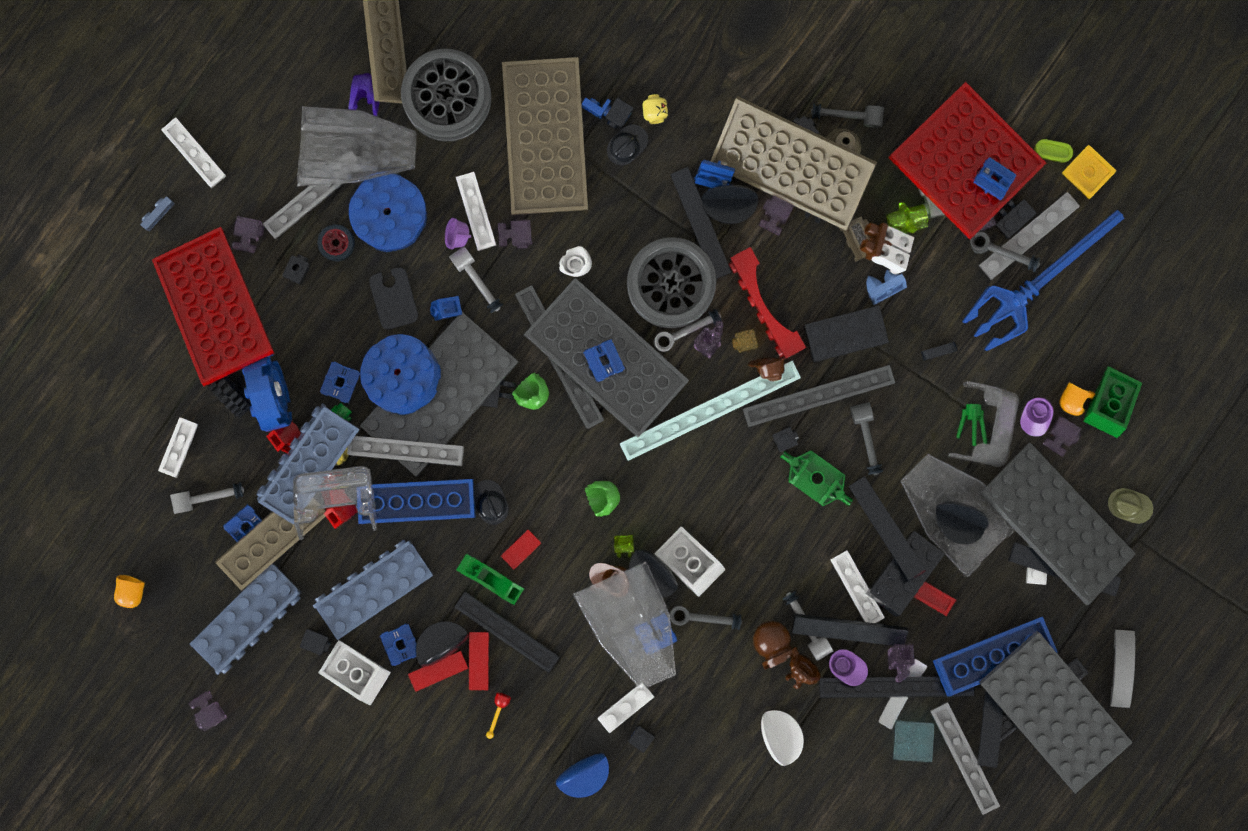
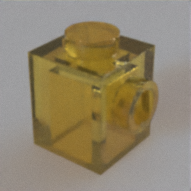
M754 329L734 334L735 338L732 339L734 350L738 349V353L758 349Z

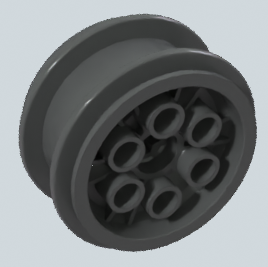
M436 49L417 58L408 68L402 81L401 100L409 120L422 134L439 141H456L471 135L483 124L491 106V89L483 68L471 56L454 49ZM443 67L444 69L443 75L441 76L439 75V72L437 70V68ZM448 71H456V77L448 79L446 77ZM465 72L470 76L465 80L459 81ZM431 74L438 76L437 81L434 83L427 81ZM420 82L428 86L424 89L418 88ZM462 85L470 87L467 93H461L459 88ZM449 91V94L452 97H447V99L444 100V97L441 94H446V92ZM426 92L432 94L429 101L421 99L422 95ZM464 98L475 99V105L472 106L464 102ZM456 103L464 105L460 112L453 110V106ZM431 105V110L424 116L421 111ZM437 107L445 109L444 113L440 116L434 114V110ZM452 112L456 123L448 124V113Z
M675 237L658 239L646 245L634 257L627 278L628 295L634 309L651 324L663 328L687 326L698 320L707 311L713 300L716 290L715 269L708 255L691 241ZM677 254L684 256L680 266L675 265ZM653 259L660 268L658 271L648 264ZM670 261L673 267L671 270L666 271L662 268V263ZM685 266L691 270V274L686 277L680 273V269ZM654 273L658 276L659 280L656 283H650L647 279L648 275ZM675 275L674 282L677 285H673L671 290L668 291L669 284L666 281H670L672 276ZM701 275L702 281L690 282L691 277ZM687 285H691L694 287L695 292L692 295H687L684 292V288ZM652 286L653 290L643 294L641 287ZM653 293H661L662 300L654 302L651 297ZM678 298L681 305L678 308H673L670 305L671 299ZM683 298H688L694 304L688 308ZM663 301L668 302L666 312L659 311Z

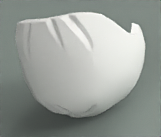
M581 246L567 250L566 255L560 259L559 270L573 277L585 275L592 267L590 254Z

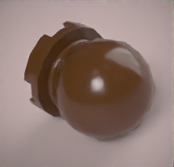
M775 621L763 622L754 632V648L759 655L765 657L766 661L762 662L765 670L787 661L792 656L799 655L797 647L792 648L790 646V633L783 624Z

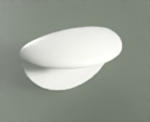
M778 710L765 712L761 720L765 745L778 764L782 766L791 764L800 756L803 749L804 739L802 730L797 721L785 712Z

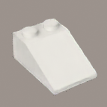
M680 527L654 553L698 597L726 570L683 527Z
M338 640L318 673L358 700L371 705L391 672Z

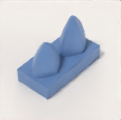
M886 270L884 276L885 283L883 284L877 278L868 276L866 285L872 304L875 305L907 288L906 279L903 274L895 275L889 272L890 270Z

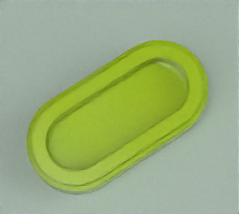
M1042 139L1034 147V151L1045 160L1065 163L1073 156V149L1067 143Z

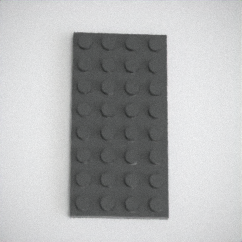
M576 278L524 334L527 339L637 438L689 381ZM612 339L625 369L618 374L616 373L600 382H596L583 352L606 340ZM605 355L599 358L603 366L609 364Z
M462 312L463 315L457 316L429 348L441 369V379L438 381L437 393L434 398L414 413L405 415L387 412L377 406L360 427L373 438L446 445L519 362ZM398 460L416 477L429 464Z
M1028 443L980 492L1086 605H1089L1135 555L1133 550L1031 443Z
M1038 631L1033 633L979 681L982 687L1075 794L1133 743Z

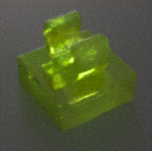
M633 535L614 536V549L618 558H621L622 552H628V557H631L632 552H634Z

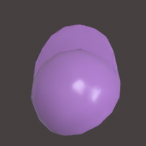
M1036 397L1028 401L1020 420L1021 428L1027 434L1041 436L1046 433L1054 412L1051 402L1042 397Z
M838 650L831 655L829 660L830 671L841 681L850 686H858L866 680L868 675L867 665L857 655L848 650Z

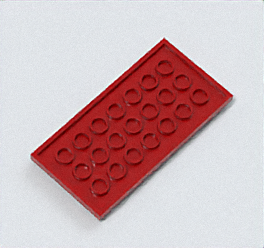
M222 227L152 259L203 386L209 385L274 353Z

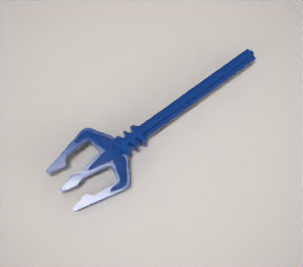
M1116 210L1034 280H1026L1024 282L1025 287L1019 286L1020 291L1015 290L1012 292L997 286H988L962 322L967 323L978 317V309L990 298L995 297L1000 301L999 308L986 323L980 325L974 337L988 332L992 325L1010 315L1015 322V327L1000 339L993 337L985 347V350L988 351L1025 333L1028 329L1025 307L1028 304L1027 299L1032 301V295L1037 297L1040 288L1124 219L1123 214Z

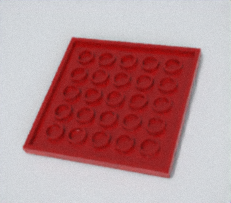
M966 82L888 157L969 239L1046 164ZM989 157L1016 174L1013 183L1001 201L990 193L986 194L984 189L973 183L976 175L984 166L985 160ZM991 176L992 179L998 182L997 177Z

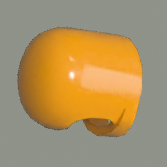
M1068 383L1060 398V407L1071 415H1082L1085 412L1083 408L1085 400L1087 398L1093 399L1095 393Z
M128 575L117 576L114 593L115 602L125 608L137 607L142 600L145 582Z

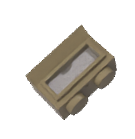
M862 216L852 220L847 231L840 228L845 234L848 247H851L855 255V262L866 257V253L860 250V245L863 240H870L871 237L864 233L865 226L869 223L867 219L863 220Z

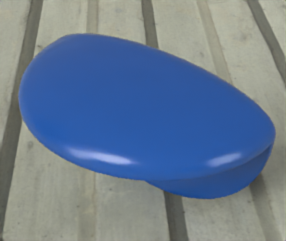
M600 753L589 756L569 767L557 778V787L566 795L576 798L588 797L598 792L605 784L609 774V764L605 754Z

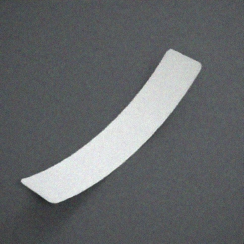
M914 659L903 676L921 677L927 666ZM891 697L879 719V723L892 729L908 697Z

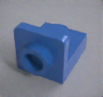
M585 98L582 108L602 119L603 115L606 116L611 109V100L607 99L601 108L600 103L595 99L591 98L589 100Z
M459 296L437 299L431 302L430 312L435 321L463 315Z

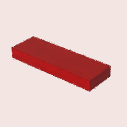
M469 632V690H488L489 632Z
M459 651L434 665L411 672L408 676L416 692L462 672L469 667L462 652Z

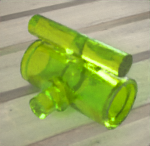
M902 202L898 205L899 211L886 214L888 226L903 233H914L917 230L928 228V214L924 204L909 208Z

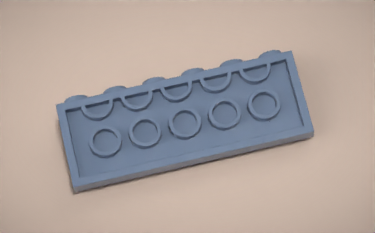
M323 403L320 407H315L311 414L313 416L309 423H304L300 430L302 432L298 439H293L289 446L291 449L287 455H282L278 462L280 465L276 470L273 469L267 478L269 481L265 486L262 485L256 494L258 496V503L293 525L359 431L358 427L328 409Z
M402 540L395 545L396 550L391 553L386 551L379 556L380 560L374 564L371 561L363 567L364 571L359 575L357 572L353 573L347 578V583L344 585L339 583L331 588L332 593L327 596L322 594L315 599L316 603L313 607L317 609L337 640L434 576L411 541L405 542V540Z
M272 563L190 645L216 670L215 673L217 675L221 672L225 674L232 667L230 663L235 658L237 660L241 659L246 654L244 650L249 645L251 647L260 640L258 636L262 632L267 633L274 626L272 622L276 618L280 620L287 613L285 609L290 604L294 606L301 599L299 595L302 592Z

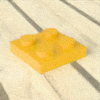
M1088 145L1062 174L1090 199L1116 170Z

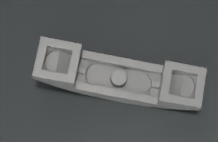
M1115 630L1114 673L1110 706L1130 708L1135 671V631Z

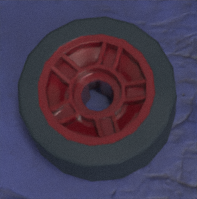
M333 224L325 227L320 232L317 244L319 251L324 257L338 262L345 260L352 254L355 241L352 233L346 227ZM338 239L340 242L339 245L334 246L332 241Z

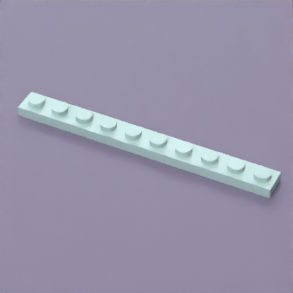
M793 361L784 364L785 372L782 374L781 380L772 382L759 376L643 432L638 438L634 436L620 443L627 460L629 461L800 379L801 377Z

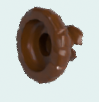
M801 654L795 657L792 656L790 660L792 673L786 675V680L789 681L794 678L796 680V684L793 686L795 689H799L802 683L816 684L821 676L817 666L806 656Z

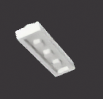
M176 117L161 129L211 188L226 177Z
M471 172L456 177L477 250L480 251L496 246L475 173Z
M846 550L830 559L864 622L876 623L884 619L885 617L877 603L865 594L869 588L849 552Z

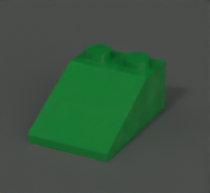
M1108 366L1095 391V396L1088 406L1083 422L1118 438L1127 429L1142 382Z

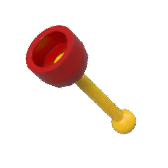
M496 693L495 704L498 708L490 730L486 733L489 739L494 736L493 730L501 708L508 706L511 697L506 694Z

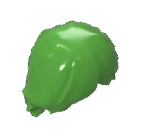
M534 372L528 378H525V381L521 382L512 395L518 405L534 410L539 409L547 402L549 390L545 380Z
M595 481L585 488L589 505L597 517L610 515L620 502L618 488L612 482Z

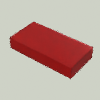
M528 529L501 557L514 570L541 542Z
M924 582L914 598L945 616L948 615L956 599L927 582Z

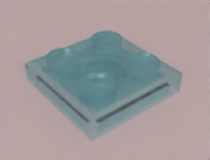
M895 721L893 760L932 762L934 723Z

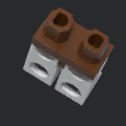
M874 223L867 224L864 233L871 237L870 240H863L860 245V250L866 253L865 258L889 268V272L895 275L906 271L914 237L885 223L880 225Z

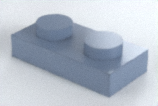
M167 196L164 199H159L155 204L156 208L142 218L143 222L140 225L150 232L175 203Z

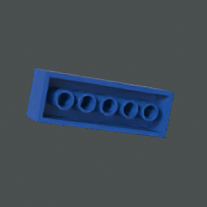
M474 479L357 485L358 524L476 518Z
M1043 617L933 660L947 697L979 685V681L1036 631L1058 653Z

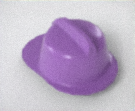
M451 218L448 221L445 231L446 247L453 250L454 248L464 247L468 238H471L468 225L455 218Z

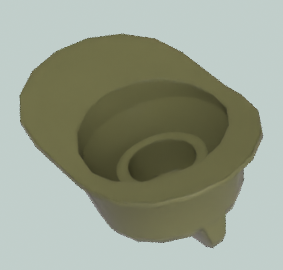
M1121 488L1111 493L1108 499L1109 510L1120 519L1140 524L1149 520L1153 514L1152 501L1142 493Z

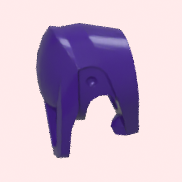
M371 73L354 75L348 109L356 110L359 100L366 98L368 105L372 104L373 115L377 116L380 102L374 101Z

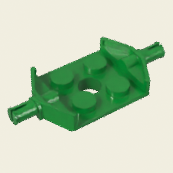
M784 451L780 456L790 465L788 482L821 506H825L837 499L848 506L852 503L853 499L844 494L845 492L843 491L845 474L813 451L798 457H793ZM814 473L822 475L823 480L821 483L815 484L812 481Z

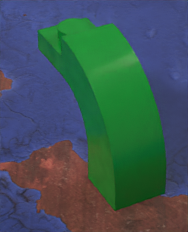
M468 554L465 555L456 569L461 574L478 582L513 605L524 590L523 587Z

